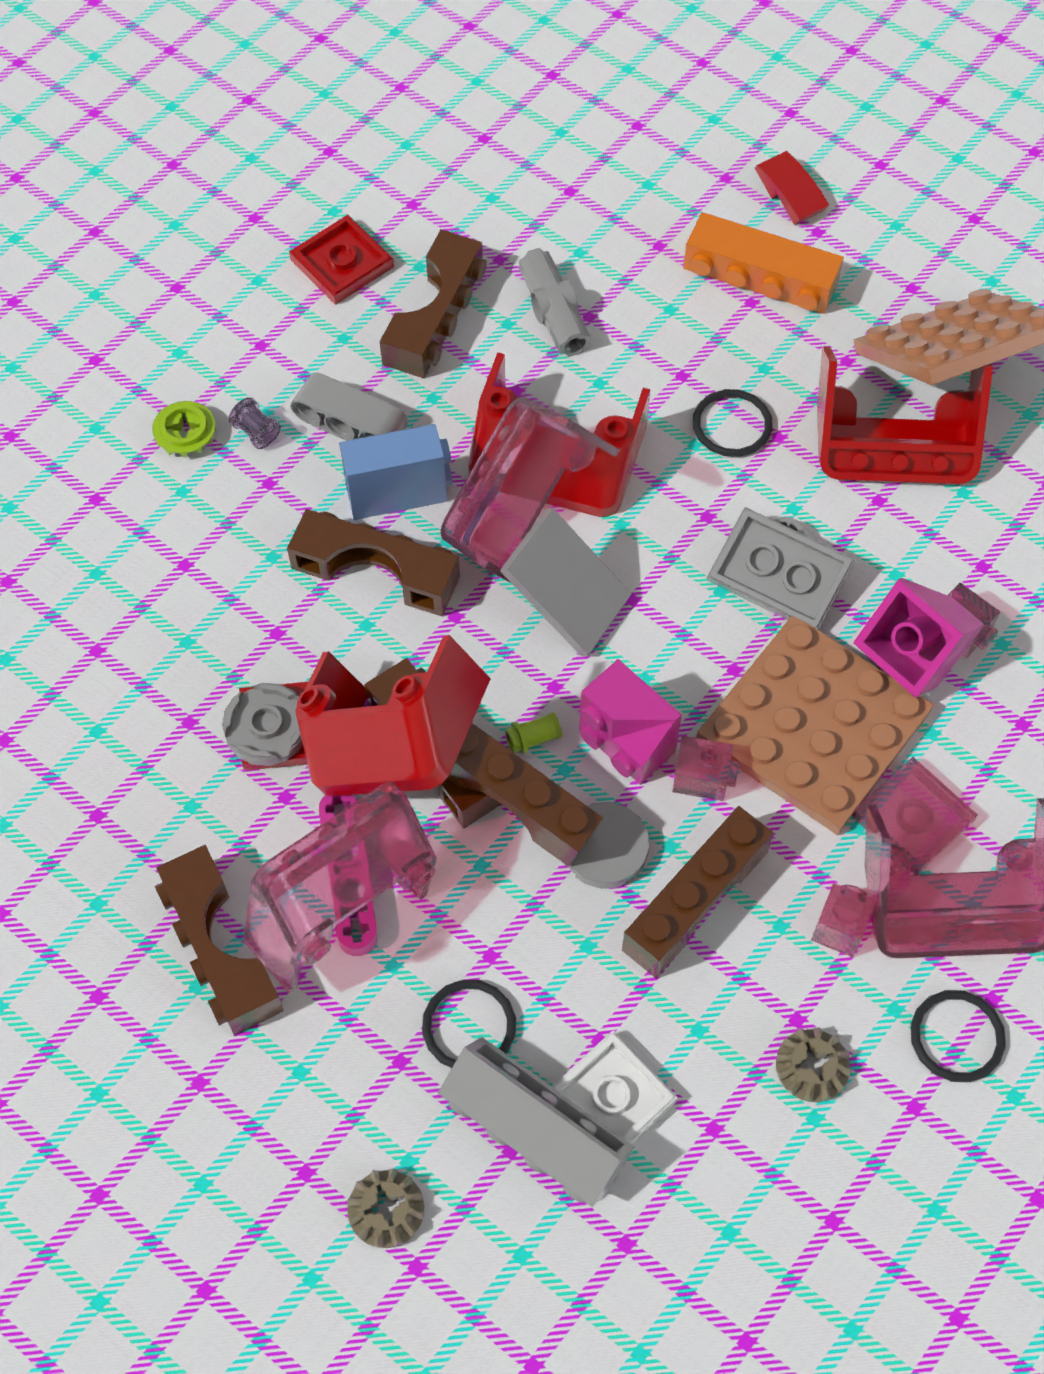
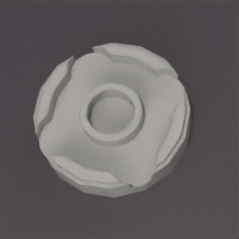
M260 683L253 685V689L247 690L245 693L241 691L234 696L224 711L222 727L228 747L238 758L252 765L271 766L287 761L300 751L303 744L295 713L299 696L293 690L280 684Z
M612 802L592 803L588 807L602 816L603 819L572 861L569 868L576 874L575 877L584 884L600 889L620 887L628 883L629 879L633 878L636 874L638 875L644 868L649 853L648 831L640 817L626 806Z

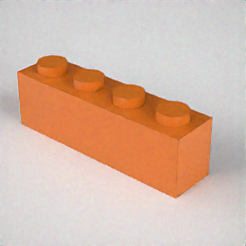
M701 212L686 243L683 269L692 271L697 275L726 282L734 287H741L763 294L768 298L778 299L800 306L806 310L825 314L839 282L844 257Z

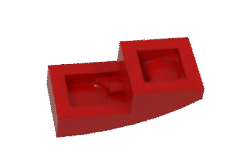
M788 151L756 165L755 170L771 199L779 197L794 226L825 211L829 206L815 181Z

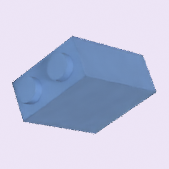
M436 424L339 442L353 520L447 502L446 486L453 485L449 465L451 455L447 438L439 439Z

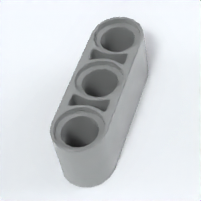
M312 373L290 404L293 413L302 421L346 441L404 430L408 424L407 416L395 405L321 373Z

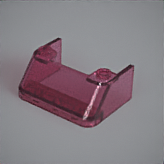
M518 397L506 409L444 518L441 526V538L482 568L510 582L500 570L534 525L565 469L577 472L582 468L588 467L595 457L596 448L614 457L618 455L620 450L572 420L526 397Z
M392 781L382 784L269 859L253 876L250 885L243 943L289 994L297 989L301 966L307 962L314 964L328 953L331 948L329 941L336 925L396 883L403 889H410L420 900L427 896L431 879L436 873L435 864L437 857L407 795Z
M1037 798L1034 838L1015 839L1006 843L998 853L996 871L910 875V860L906 852L899 846L891 844V837L877 806L867 805L864 867L873 934L879 950L884 955L891 958L1036 953L1044 950V798Z

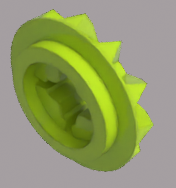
M179 401L166 406L157 414L152 426L157 446L164 448L169 456L173 453H180L184 458L187 453L193 451L201 454L204 445L212 444L213 434L216 431L215 420L210 410L204 405L193 401ZM184 420H187L191 430L188 431V435L185 438H182L179 431L182 430Z

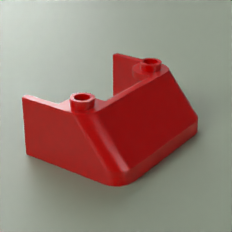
M822 346L817 401L818 455L821 468L827 476L838 480L964 484L977 476L981 467L993 366L991 364L971 371L969 391L952 390L943 394L935 405L934 420L856 417L857 400L854 394L846 387L835 386L838 361L831 347Z
M497 352L478 404L468 460L469 477L475 485L485 489L597 517L611 516L622 505L647 428L651 389L642 388L633 419L616 415L605 417L599 421L593 437L517 419L519 400L514 392L506 388L505 354Z
M450 635L443 636L427 672L406 675L399 679L394 685L392 695L386 705L363 707L367 700L365 686L329 651L323 652L305 690L297 700L295 711L311 782L326 796L430 790L439 786L452 771L491 678Z

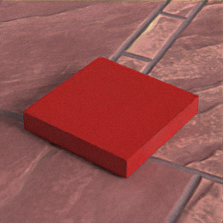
M348 214L289 251L290 260L335 305L394 267L393 257Z

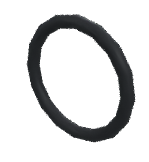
M724 389L710 393L698 403L693 413V430L699 442L710 451L723 456L742 457L756 452L767 443L773 431L772 415L766 404L755 395L743 390ZM724 397H737L747 400L760 410L764 417L765 429L761 437L750 446L740 449L724 448L709 440L701 428V415L705 407L714 400Z
M460 980L444 986L430 999L423 1013L422 1035L427 1049L441 1064L452 1068L456 1060L445 1055L436 1045L431 1032L432 1016L438 1004L444 998L462 989L481 990L492 995L502 1005L507 1018L506 1035L498 1049L505 1054L508 1053L516 1036V1016L510 1000L497 987L481 980Z
M944 990L929 996L916 1009L910 1025L911 1044L920 1062L934 1075L951 1082H973L988 1076L1000 1064L1006 1048L1005 1028L996 1010L983 998L964 990ZM947 999L964 1000L979 1007L989 1017L995 1029L996 1047L992 1058L982 1068L969 1073L952 1072L938 1066L927 1055L921 1043L920 1025L925 1013L934 1004Z

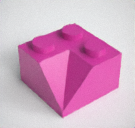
M900 578L853 644L917 698L939 686L985 624L953 597Z
M619 659L581 691L580 735L591 748L595 750L600 748L609 756L613 767L626 778L631 776L641 785L676 752L682 714Z

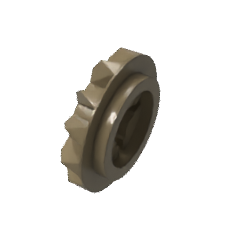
M820 1027L806 1030L800 1028L782 1042L776 1056V1071L782 1085L793 1096L808 1102L827 1101L837 1096L848 1082L851 1073L849 1051L845 1050L839 1042L837 1035H830L822 1031ZM808 1049L815 1058H830L822 1065L820 1078L812 1068H800V1065L806 1062Z
M393 1168L382 1171L373 1170L368 1176L357 1181L348 1199V1220L354 1233L363 1242L373 1247L392 1248L407 1242L417 1232L423 1220L424 1200L419 1187L410 1176H406ZM379 1190H383L384 1195H387L389 1201L398 1200L399 1202L405 1200L400 1202L399 1206L393 1208L392 1213L394 1217H392L394 1225L389 1227L388 1221L384 1220L381 1213L367 1214L378 1206Z

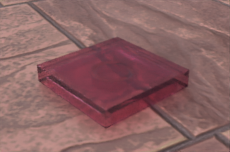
M914 757L910 758L855 808L852 815L857 822L916 876L963 833L978 816L977 813Z

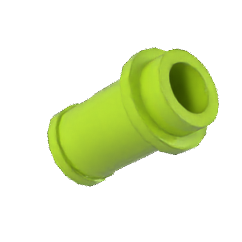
M551 712L548 715L521 724L517 721L512 722L511 727L505 729V736L510 750L513 753L520 751L524 755L528 753V748L555 738H561L562 729L556 714Z

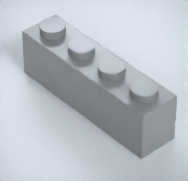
M483 1037L464 1047L438 1091L439 1095L449 1101L448 1104L453 1111L463 1117L475 1120L486 1129L491 1139L501 1145H508L524 1157L525 1162L530 1168L539 1173L548 1174L563 1185L564 1191L571 1198L582 1203L586 1202L591 1207L608 1192L635 1148Z

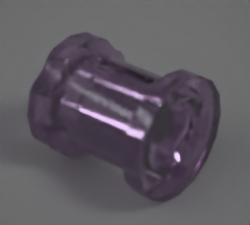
M247 397L234 406L229 414V424L235 429L243 430L250 437V441L255 448L263 449L277 438L281 425L274 417H267L259 409V403L255 399Z

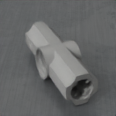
M541 248L530 250L519 260V270L531 293L534 314L540 324H546L559 354H566L568 357L580 354L586 346L590 345V335L578 312L575 291L570 281H563L549 251H543Z

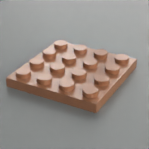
M980 289L969 293L968 298L965 300L939 303L934 307V311L925 314L913 313L901 318V322L898 324L875 326L866 331L867 335L853 339L856 354L933 385L1043 345L1044 309L1033 306L1032 302H1020L1012 299L1009 295L1001 296L992 293L990 289Z
M791 616L697 731L696 740L836 835H839L932 712L934 704L922 696L915 698L885 672L810 624Z

